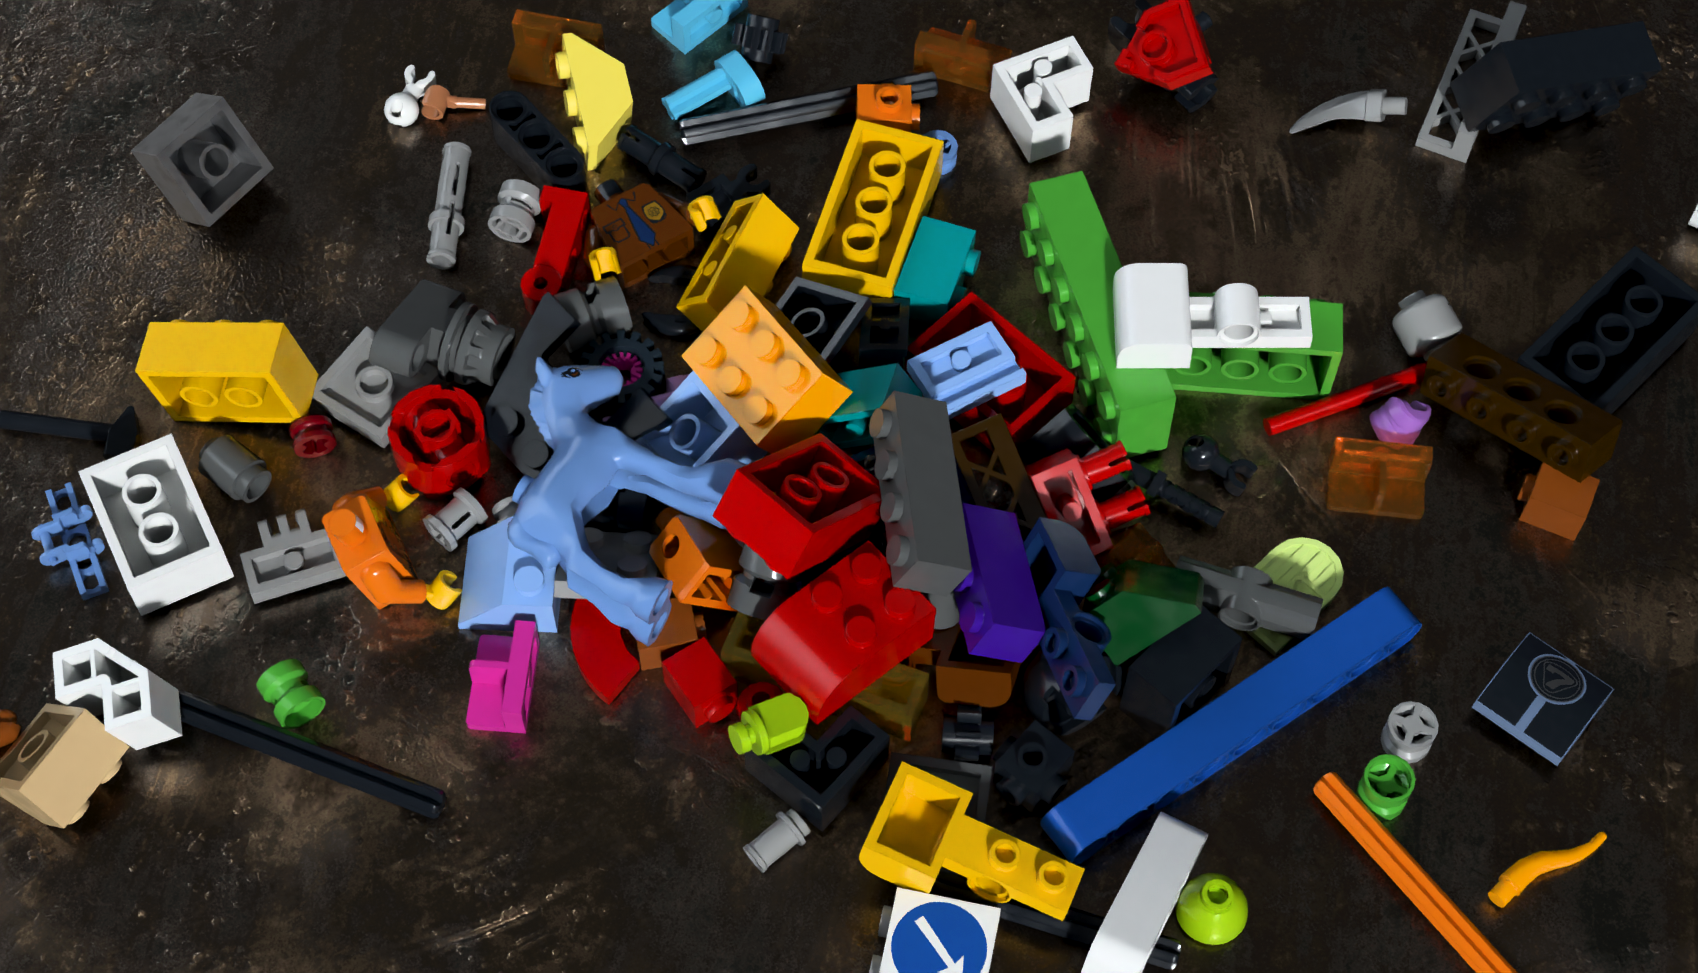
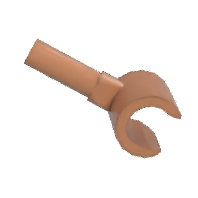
M432 85L425 91L422 99L423 107L421 113L426 118L440 120L443 118L447 107L485 110L486 99L457 97V95H450V92L440 85Z

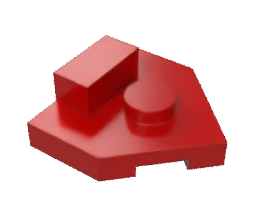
M1168 0L1144 10L1136 24L1137 30L1127 48L1121 50L1114 63L1118 71L1171 91L1213 74L1210 65L1212 63L1201 26L1195 18L1190 0Z

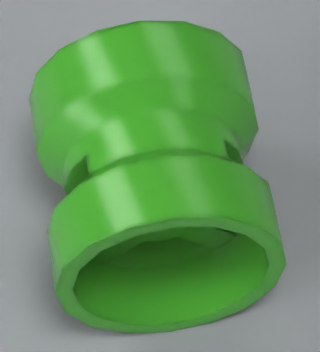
M298 659L283 660L271 666L260 676L256 684L263 699L268 703H273L275 706L274 716L284 729H295L309 723L321 713L326 704L325 698L318 687L308 684V672Z
M1391 754L1379 755L1370 760L1366 766L1355 794L1380 821L1392 820L1400 815L1414 790L1416 780L1414 771L1408 762L1399 756Z

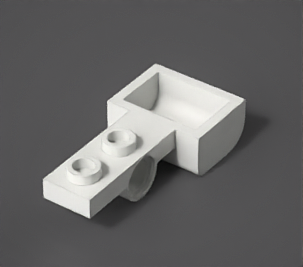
M1133 263L1121 267L1114 275L1113 308L1116 368H1190L1193 348H1310L1313 336L1309 297H1259L1257 289L1245 283H1232L1222 286L1213 297H1189L1188 268L1183 263Z

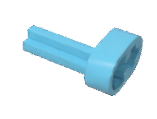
M733 50L714 61L716 69L663 97L661 100L667 109L669 117L672 120H677L729 91L740 107L755 105L766 99L763 86L738 51Z

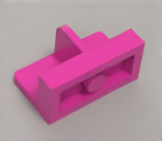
M515 620L513 637L485 634L480 636L476 660H471L469 664V673L472 680L466 716V724L469 729L526 734L540 646L535 621Z

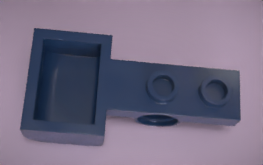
M1039 517L1023 543L1046 626L1043 639L1038 645H1040L1073 718L1091 721L1116 685L1102 656L1103 651L1111 641V632L1101 619L1093 614L1081 611L1078 607L1100 575L1101 569L1085 537L1075 527L1060 520Z

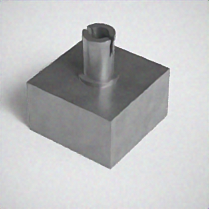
M197 92L131 150L182 220L207 227L213 225L274 169L224 97Z

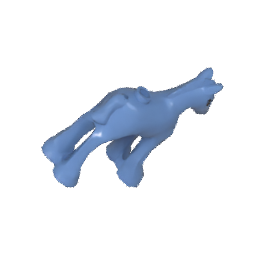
M537 357L535 371L538 379L534 387L530 389L528 408L531 411L530 415L539 427V432L543 435L547 444L554 450V453L535 479L524 475L517 484L512 501L519 505L513 515L514 517L508 523V539L514 547L531 554L542 565L544 570L553 568L559 563L566 573L569 589L593 603L611 623L628 629L636 640L648 647L655 642L669 617L672 606L670 595L673 581L660 577L626 578L606 567L591 551L584 526L609 506L619 489L625 488L649 495L685 515L707 521L721 529H727L712 515L736 470L747 464L726 458L691 467L678 464L655 454L635 442L623 431L615 427L602 425L588 415L593 409L620 394L624 378L617 367L573 365L552 368L543 358Z

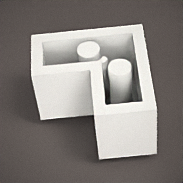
M1074 36L993 64L990 98L1029 163L1069 149L1074 117L1069 108L1089 101L1093 66Z

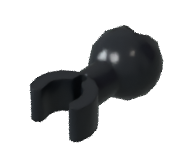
M1203 433L1189 437L1182 448L1184 462L1191 469L1196 471L1210 469L1223 477V485L1226 490L1237 497L1243 493L1246 484L1240 482L1236 478L1235 473L1243 474L1249 479L1258 469L1252 461L1247 459H1238L1233 462L1220 453L1218 443L1211 436Z

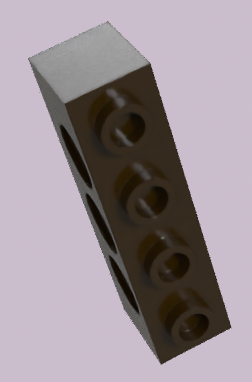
M1462 332L1429 354L1420 393L1579 483L1612 458L1623 420Z

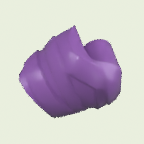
M1391 397L1385 402V405L1373 411L1369 417L1371 426L1382 446L1391 451L1399 452L1415 442L1421 432V428L1429 420L1432 409L1430 405L1416 400L1409 404L1404 399Z

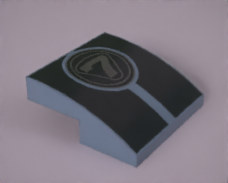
M1529 632L1477 698L1472 708L1558 766L1605 704L1614 689Z

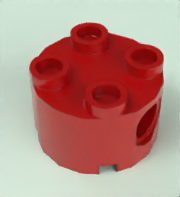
M441 384L426 385L415 389L398 401L391 413L392 420L390 427L388 425L387 434L399 473L407 477L408 484L414 490L422 492L426 498L431 500H440L447 495H452L459 487L468 489L491 466L488 432L484 415L478 402L463 389L454 386V391L442 389Z

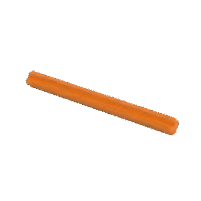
M1331 771L1316 782L1313 788L1314 794L1476 973H1518L1336 772Z

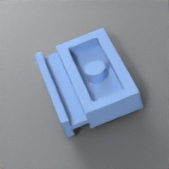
M991 321L907 360V371L923 393V396L947 403L949 420L1026 382V371L1024 368L1020 369L1015 361V355Z

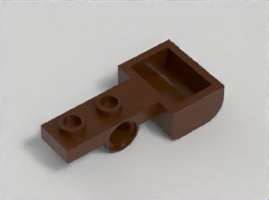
M958 622L951 628L934 629L933 638L882 677L893 681H901L912 676L917 664L936 665L937 695L940 700L946 703L997 707L1006 703L1010 698L1021 663L969 654L964 632L961 630Z

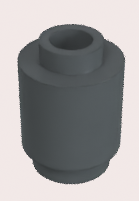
M231 435L210 439L199 453V472L234 500L242 499L246 503H251L261 497L270 485L272 474L267 470L265 461Z

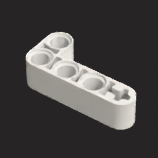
M1162 811L1160 812L1096 934L1081 973H1143L1145 965L1201 854L1209 833Z

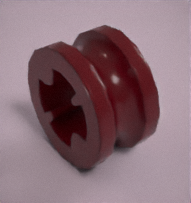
M309 415L291 424L289 432L294 440L293 449L295 454L303 458H316L330 453L337 444L335 435L332 433L333 425L331 419L323 415Z

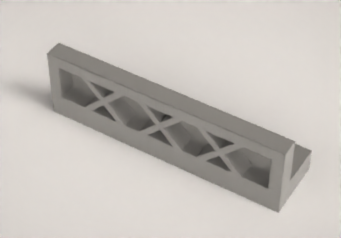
M1510 1L1503 19L1470 9L1415 146L1464 163L1467 162L1479 130L1468 132L1464 119L1462 122L1459 120L1463 118L1460 109H1453L1446 99L1445 95L1453 93L1450 85L1452 77L1456 79L1463 73L1458 63L1472 58L1478 61L1500 42L1515 40L1527 9L1526 5ZM1473 26L1496 33L1495 40L1479 45L1471 32ZM1449 123L1456 134L1454 143L1430 135L1431 128Z

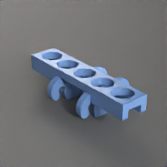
M71 482L64 484L66 488L52 492L49 489L45 491L52 511L53 521L35 527L31 532V536L34 540L41 541L44 553L39 557L42 565L55 566L60 562L69 561L79 593L84 601L109 592L97 556L105 549V546L100 538L91 539L86 521L93 516L92 509L89 505L80 507ZM62 497H69L71 506L68 509L59 510L57 501ZM75 525H78V526L75 527L74 529H70V530L67 529V528L73 527V526H75ZM61 535L64 545L54 547L51 538ZM76 536L87 538L86 543L82 541L69 546L71 539ZM90 558L92 565L87 569H79L77 562ZM95 575L99 585L94 589H86L83 581L87 577Z

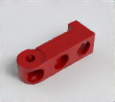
M543 185L539 203L543 222H546L533 268L525 272L521 279L524 305L531 315L534 314L542 297L547 292L555 295L569 290L585 238V232L591 219L589 195L586 192Z

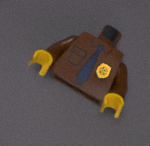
M609 179L601 183L594 192V196L600 204L590 211L592 226L585 232L583 260L585 265L592 270L595 281L602 279L601 274L610 272L611 276L614 275L623 291L648 278L657 270L673 265L695 254L692 226H696V229L702 232L707 228L705 221L710 219L719 220L722 216L714 198L709 195L698 197L692 202H686L664 192L658 193L649 184L641 183L624 192L616 180Z

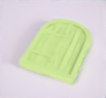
M1311 538L1287 539L1269 551L1253 567L1268 574L1273 580V584L1322 598L1323 603L1320 613L1331 605L1341 590L1344 571L1340 558L1331 547ZM1262 627L1253 631H1245L1274 657L1294 639V637Z

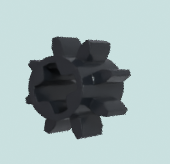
M748 13L746 24L735 22L731 43L741 45L740 54L744 59L771 64L774 53L780 55L785 53L788 33L778 31L779 19Z
M957 704L956 715H943L941 752L954 753V761L978 764L979 755L992 756L994 718L982 717V706Z

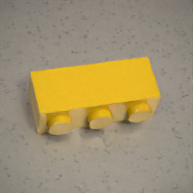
M764 193L734 201L676 308L703 332L745 285L761 296H767L773 287L772 280L778 268L792 251L791 244L800 228Z

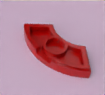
M576 599L570 625L575 661L590 689L601 700L610 705L640 670L639 661L626 649L622 638L623 627L611 623L587 599Z

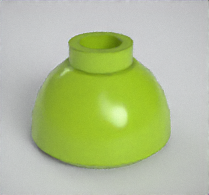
M1205 873L1193 877L1185 884L1175 904V912L1181 928L1187 935L1204 944L1219 945L1235 939L1242 932L1248 918V902L1243 890L1233 879L1219 873Z

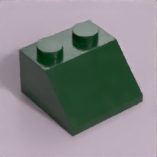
M1131 559L1117 567L1113 563H1109L1100 568L1101 573L1086 594L1082 611L1093 614L1101 619L1109 628L1112 637L1104 651L1114 665L1118 666L1201 614L1205 580L1199 572Z

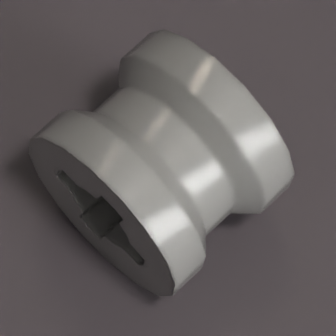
M1413 701L1400 703L1393 708L1382 729L1381 743L1383 750L1387 754L1399 756L1407 761L1408 764L1420 761L1427 755L1438 734L1439 724L1436 715L1429 707L1422 703Z

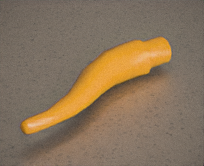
M1598 832L1588 843L1571 849L1538 851L1519 859L1499 876V882L1488 892L1489 899L1498 907L1504 908L1514 896H1519L1526 886L1539 875L1575 864L1593 853L1606 840V833Z

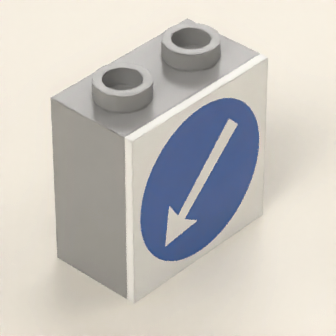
M897 887L893 907L884 905L881 914L878 936L886 938L883 956L873 954L869 973H989L1001 908Z

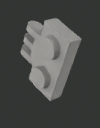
M305 508L295 510V519L299 526L297 528L290 529L286 514L276 516L280 533L273 535L267 519L258 521L257 525L263 547L240 554L254 604L346 576L325 528L312 532Z

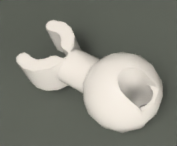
M412 64L404 72L405 88L402 92L391 95L386 100L384 106V114L389 123L402 125V127H407L417 120L420 110L417 101L420 97L424 96L425 91L430 86L437 85L434 71H430L426 78L418 80L414 84L416 74L415 67Z

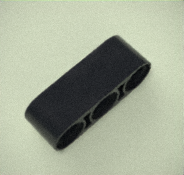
M512 90L496 94L489 104L492 130L495 141L541 190L543 185L587 193L584 158L581 153L526 96Z

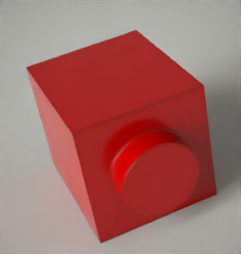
M705 637L700 638L662 661L665 685L696 728L708 721L710 723L718 722L732 712L738 699L737 681Z

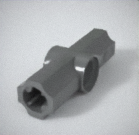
M1180 555L1176 568L1200 573L1205 580L1202 605L1209 611L1217 613V617L1227 626L1242 631H1253L1262 627L1301 640H1305L1314 633L1323 603L1322 598L1273 584V580L1268 574L1253 567L1236 566L1228 570Z

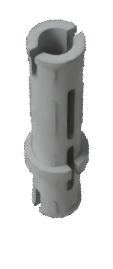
M461 142L446 143L442 149L443 157L435 211L429 215L428 220L431 238L426 261L431 267L441 270L453 268L454 264H456L458 236L464 232L465 227L462 208L469 159L472 151L469 146Z

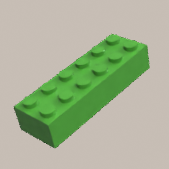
M1083 171L1029 183L1028 203L1022 205L1025 230L1020 231L1021 248L1026 258L1032 257L1036 266L1034 268V278L1040 294H1047L1050 302L1048 312L1051 325L1055 331L1061 330L1065 340L1063 342L1064 357L1070 369L1076 368L1080 378L1078 380L1079 395L1085 407L1091 406L1095 416L1093 426L1102 439L1110 446L1120 440L1128 454L1126 458L1166 449L1177 397L1165 368H1116L1113 280L1116 271L1122 267V264Z

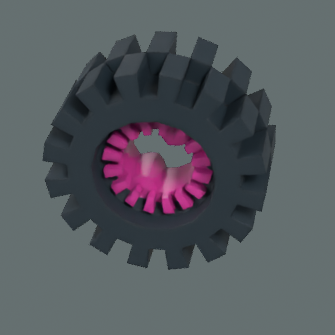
M617 330L616 339H611L609 332L601 335V345L593 339L588 344L589 353L583 351L580 356L581 364L579 365L615 366L619 371H630L631 381L629 382L628 380L626 384H623L620 394L596 408L597 414L602 418H605L608 411L611 412L612 416L639 388L644 390L650 397L665 393V370L662 353L659 348L654 350V342L647 337L642 343L641 333L633 331L630 339L626 338L625 330Z

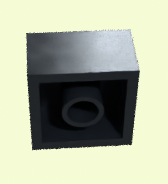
M1202 605L1201 614L1127 660L1126 666L1129 670L1123 680L1122 688L1124 690L1119 709L1152 737L1158 738L1203 708L1225 686L1230 679L1243 638Z

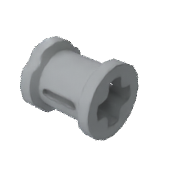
M461 487L453 492L454 499L434 516L428 514L422 519L431 536L450 552L458 547L457 540L475 524L482 525L488 520V516L480 503Z

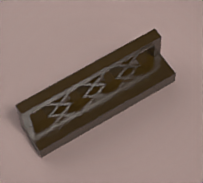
M1001 413L951 434L955 459L975 505L991 508L987 506L983 497V492L991 476L1008 484L1013 495L1008 512L1013 513L1017 505L1023 520L1017 518L1018 525L1027 528L1030 533L1039 517L1046 518ZM985 432L993 449V455L988 467L985 468L968 461L960 442ZM996 460L1003 474L993 471ZM971 469L985 474L980 487Z

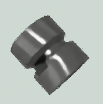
M614 275L588 283L586 292L582 293L579 289L573 288L554 295L581 323L564 342L570 353L587 348L593 339L596 341L597 337L609 332L610 338L614 339L617 338V330H625V335L633 332L630 312L622 289Z
M744 543L739 558V564L744 570L742 573L734 575L727 604L743 614L766 620L775 609L796 593L791 585L801 581L803 572L787 580L783 575L770 569L766 565L765 560ZM758 578H761V579L766 580V581L774 582V583H776V584H775V586H774V585H771V584H769V583L761 582V581H758Z

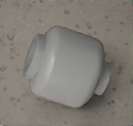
M1423 290L1414 292L1398 303L1401 311L1392 320V328L1409 357H1423L1425 362L1428 361L1429 354L1460 334L1463 328L1444 295L1432 294L1426 296Z

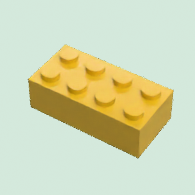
M856 119L802 263V278L869 298H894L896 283L923 216L927 217L942 174L944 141Z

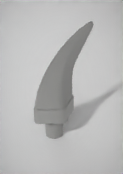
M1371 89L1346 94L1331 99L1310 110L1295 122L1289 129V132L1292 134L1335 119L1382 122L1385 120L1386 115H1406L1408 99L1407 97H1387V89Z

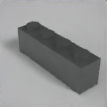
M894 390L880 408L873 412L869 423V433L874 440L876 455L875 476L879 479L882 500L880 516L885 523L887 538L886 560L891 568L893 587L947 597L972 571L947 403Z

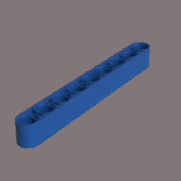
M1387 586L1380 589L1057 804L1043 817L1040 826L1068 862L1078 865L1086 861L1404 646L1419 632L1422 623L1390 587Z

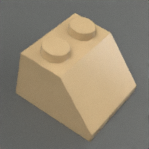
M46 703L0 759V797L43 824L64 829L67 825L75 823L83 816L90 804L88 798L100 784L109 781L119 771L122 765L120 758L128 750L129 746L106 732L105 725L87 709Z

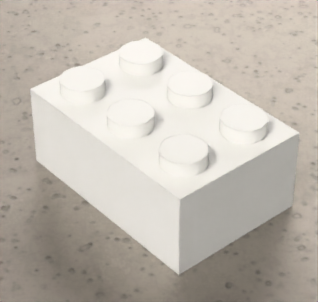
M172 433L78 471L126 587L141 616L234 577Z

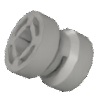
M508 179L504 181L497 196L499 205L493 208L487 223L489 229L501 239L509 242L523 243L530 240L535 227L533 217L541 211L539 198L542 191L532 183L524 180Z

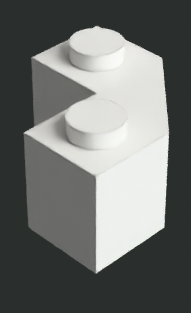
M99 638L53 652L55 699L67 706L85 708L94 716L104 714L105 731L135 750L183 736L178 689Z

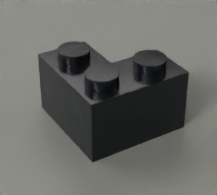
M850 705L818 740L806 732L803 741L775 753L756 755L752 749L744 753L745 770L823 832L888 761L890 735Z

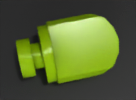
M785 693L748 707V710L741 714V722L734 723L728 727L729 738L733 748L738 754H744L752 749L756 755H769L800 743L805 737L809 712L807 706L794 694Z

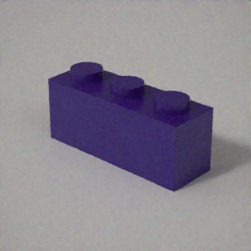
M963 503L962 508L972 571L953 591L960 616L959 624L964 632L968 653L1022 663L1043 639L1046 626L1016 514Z

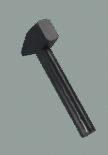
M128 406L114 424L0 410V429L106 442L103 452L105 460L137 448L142 443L139 420L133 406Z

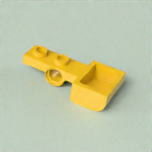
M901 762L859 854L860 863L872 874L904 889L929 894L941 867H944L966 877L968 887L985 900L995 903H1007L1012 898L1058 920H1064L1084 873V868L964 815L973 796L972 792L908 763Z

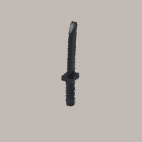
M1130 460L1132 465L1131 471L1135 476L1132 481L1146 489L1147 495L1154 499L1159 495L1162 499H1167L1166 501L1179 506L1180 509L1187 513H1192L1194 517L1204 520L1210 526L1217 527L1225 511L1210 505L1211 503L1202 498L1199 499L1197 495L1185 491L1179 485H1174L1172 481L1166 480L1168 477L1166 473L1160 470L1155 473Z

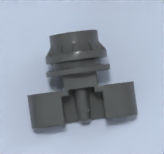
M423 279L377 330L371 344L369 362L413 378L427 362L438 366V376L446 382H451L455 379V382L464 386L483 383L495 387L512 356L516 337L515 329L501 324L491 311L483 308L478 310L476 304L468 301L465 302L464 292Z

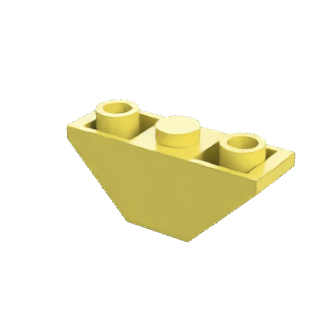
M573 33L562 34V52L555 53V65L558 78H566L568 89L563 91L565 110L568 117L575 116L577 127L572 128L574 147L581 154H584L587 171L596 170L618 143L621 134H625L626 128L631 125L633 99L625 66L622 62Z

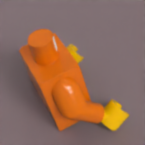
M404 474L398 475L384 489L380 486H375L344 494L334 503L332 511L322 517V523L342 570L379 610L389 604H422L425 599L438 609H447L462 592L460 588L450 587L457 579L456 574L451 571H440L430 584H425L424 580L419 579L392 517L389 511L385 509L387 506L395 512L403 511L420 495L419 493L410 494L403 489L408 483V479Z

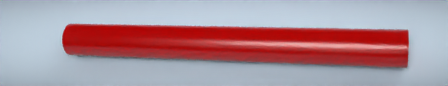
M1427 361L1264 418V429L1268 436H1273L1420 384L1423 381Z

